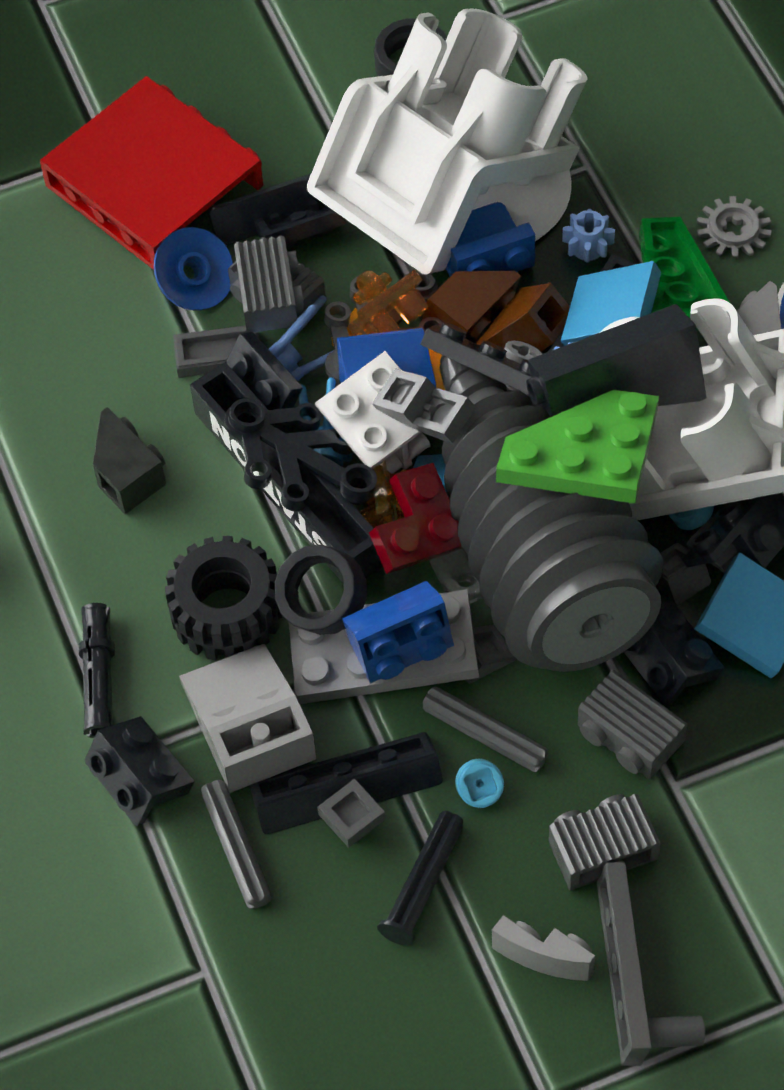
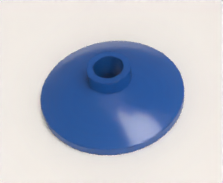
M187 227L174 231L159 245L154 258V275L160 290L172 303L187 310L200 311L217 305L229 293L230 280L228 268L233 264V260L225 244L216 235L201 228ZM185 265L193 269V279H189L185 275L183 270Z

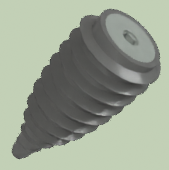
M442 355L440 359V373L445 390L468 397L476 406L453 444L446 441L443 442L442 456L446 464L444 483L451 497V515L455 520L459 521L458 537L461 546L468 554L469 567L473 576L479 581L481 597L491 609L494 626L505 637L510 653L518 661L535 668L558 672L577 671L599 665L618 656L639 641L657 619L661 608V596L656 587L663 572L662 555L656 547L648 543V533L639 521L632 518V510L627 502L582 496L578 493L569 494L497 483L496 468L505 437L546 420L551 416L544 407L533 406L530 397L517 391H507L506 384Z

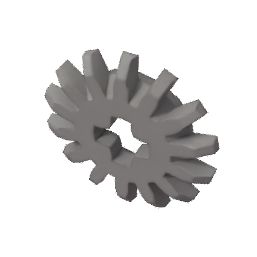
M730 196V203L723 204L720 198L714 200L715 210L708 206L702 209L708 219L697 218V224L705 228L697 230L698 237L710 238L703 242L706 248H712L720 244L716 251V254L719 256L728 247L731 248L733 258H738L739 247H741L745 254L751 256L754 254V251L750 245L763 249L766 242L759 238L771 236L772 230L762 229L771 224L770 217L759 219V216L765 209L759 206L753 210L750 207L752 200L747 198L743 204L736 203V196ZM732 221L734 225L742 224L741 235L736 236L732 231L725 233L727 222Z

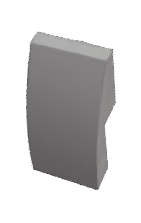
M504 915L492 929V949L522 966L540 973L570 980L588 981L594 974L595 955L592 954L590 946L574 934L566 936L554 928L546 940L542 942L540 941L539 934L531 926L522 921H517L515 924Z

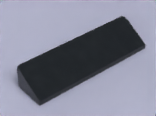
M427 732L289 770L249 785L262 832L264 834H271L322 819L318 813V806L353 779L366 790L376 803L440 785L443 778L439 758Z

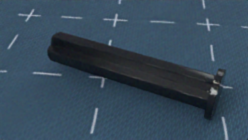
M443 811L439 814L387 920H381L377 926L381 935L388 940L403 946L412 945L414 941L412 931L463 830V819L459 815L449 811Z

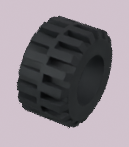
M223 536L222 541L214 542L213 537L204 539L205 545L198 547L194 543L187 547L188 555L186 557L178 555L173 561L175 570L168 571L166 577L168 586H165L171 622L183 645L188 643L190 651L197 655L205 651L207 659L217 660L218 655H225V658L251 649L256 645L265 644L266 646L270 642L268 633L276 634L280 627L279 619L282 618L275 600V580L278 574L272 558L267 559L266 551L260 546L252 549V544L249 540L242 538L239 543L234 542L233 536ZM232 588L247 594L241 602L228 608H212L202 603L208 595L220 589Z

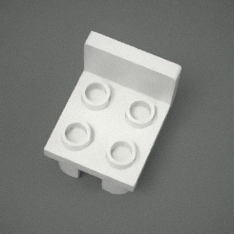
M469 8L461 10L454 20L446 41L435 33L439 20L431 13H421L417 16L393 75L358 79L346 90L307 183V190L311 195L425 275L443 271L447 267L451 258V248L456 247L478 196L486 194L489 186L508 182L526 186L531 183L533 177L570 170L580 149L564 138L562 134L588 80L585 72L571 61L561 58L551 62L541 86H525L507 80L505 76L521 43L522 32L508 20L480 9Z
M707 299L691 305L690 319L695 323L697 329L708 343V346L699 347L707 399L699 402L658 406L636 503H629L632 510V518L642 520L777 493L784 494V329L752 335L734 306L725 300ZM640 317L618 320L605 327L601 332Z

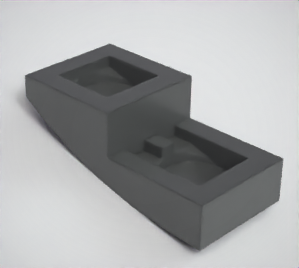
M396 368L372 403L377 410L427 435L452 444L476 408L468 397L435 388L427 377Z

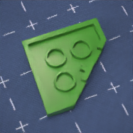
M611 390L505 437L496 468V482L569 494L578 493V495L635 504L658 411L659 396Z

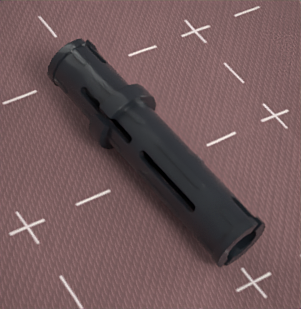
M90 603L81 608L83 641L79 643V656L83 659L84 735L87 734V737L95 738L98 730L113 725L111 658L115 655V644L110 638L111 610L110 607L103 603Z

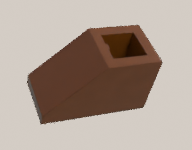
M455 271L428 298L423 319L435 317L442 322L455 325L467 332L465 339H473L478 342L492 324L491 319L498 312H501L514 297L521 275L516 271Z
M552 283L519 288L514 297L507 303L476 344L481 346L482 341H488L504 348L508 341H521L534 346L541 352L552 345L564 330L570 306Z

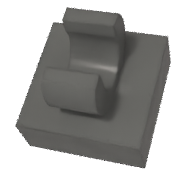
M355 779L318 806L319 816L348 848L360 841L385 820V811Z

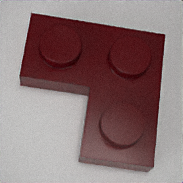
M434 463L395 474L389 482L405 518L376 526L369 532L386 574L463 549L458 537L459 521L455 520L451 515L450 500Z

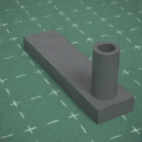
M625 862L606 863L598 878L597 889L621 1066L641 1065L651 1048L703 1046L705 1027L701 1016L647 1017Z

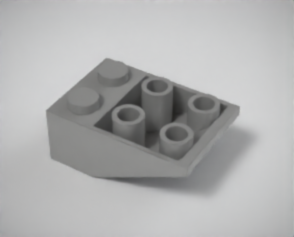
M265 644L179 676L229 793L316 760L313 732L296 695Z

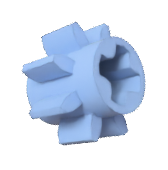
M592 209L582 211L577 215L572 213L570 215V226L563 227L562 242L568 243V255H575L579 259L585 260V262L595 260L600 256L607 257V245L614 244L615 229L608 228L609 216H602L600 213L592 211Z

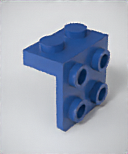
M495 202L474 209L470 213L456 247L451 248V258L445 269L449 276H451L455 271L518 272L535 266V233L529 222L516 226L503 203Z

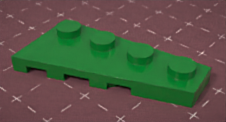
M681 217L641 219L639 238L643 263L654 261L661 271L651 313L677 304L690 318L691 305L695 302L707 299H722L729 302Z

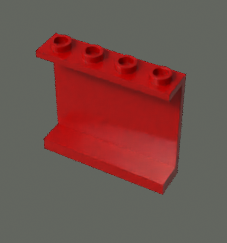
M145 76L40 159L47 188L153 270L156 251L168 235L188 226L242 180L246 181L256 190L264 186L261 169L262 162L254 150L249 147L244 148L238 144L224 128L220 126L215 127L202 116L197 108L192 105L187 106L176 98L167 86L157 84L148 76Z

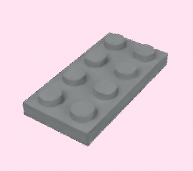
M468 590L439 593L445 603L454 646L448 648L443 655L434 660H422L404 668L394 678L388 680L380 679L371 684L348 640L345 629L336 634L319 635L295 627L289 622L294 688L299 704L480 678ZM366 604L364 605L363 609L373 604ZM326 610L307 614H310L315 617L326 616L332 613L333 610Z

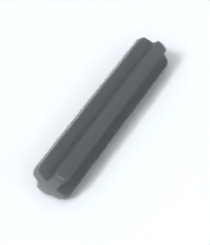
M432 687L423 700L425 712L532 772H538L545 764L548 757V749L545 746L439 687Z
M215 780L212 783L205 784L201 789L202 797L247 907L249 909H257L267 905L271 901L269 888L223 780Z

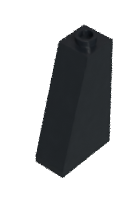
M677 304L528 359L531 378L526 380L528 393L535 405L541 404L551 417L611 390L659 396L658 406L699 402L707 399L696 325Z

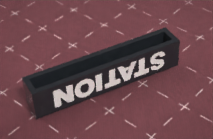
M224 362L190 384L193 406L198 418L245 470L246 458L242 441L231 436L225 429V413L237 400L249 398L259 403L261 401L228 364ZM283 426L275 427L285 434L288 433ZM260 440L263 459L269 462L272 467L270 483L261 490L309 545H325L349 554L361 566L365 578L382 568L383 565L369 535V532L374 528L350 501L342 496L340 490L331 481L298 463L302 482L309 488L308 504L301 511H290L282 505L281 495L284 484L275 448ZM252 472L256 476L264 475L262 472ZM296 493L289 494V496L292 498L301 497L299 494ZM326 563L344 584L341 572L335 566Z

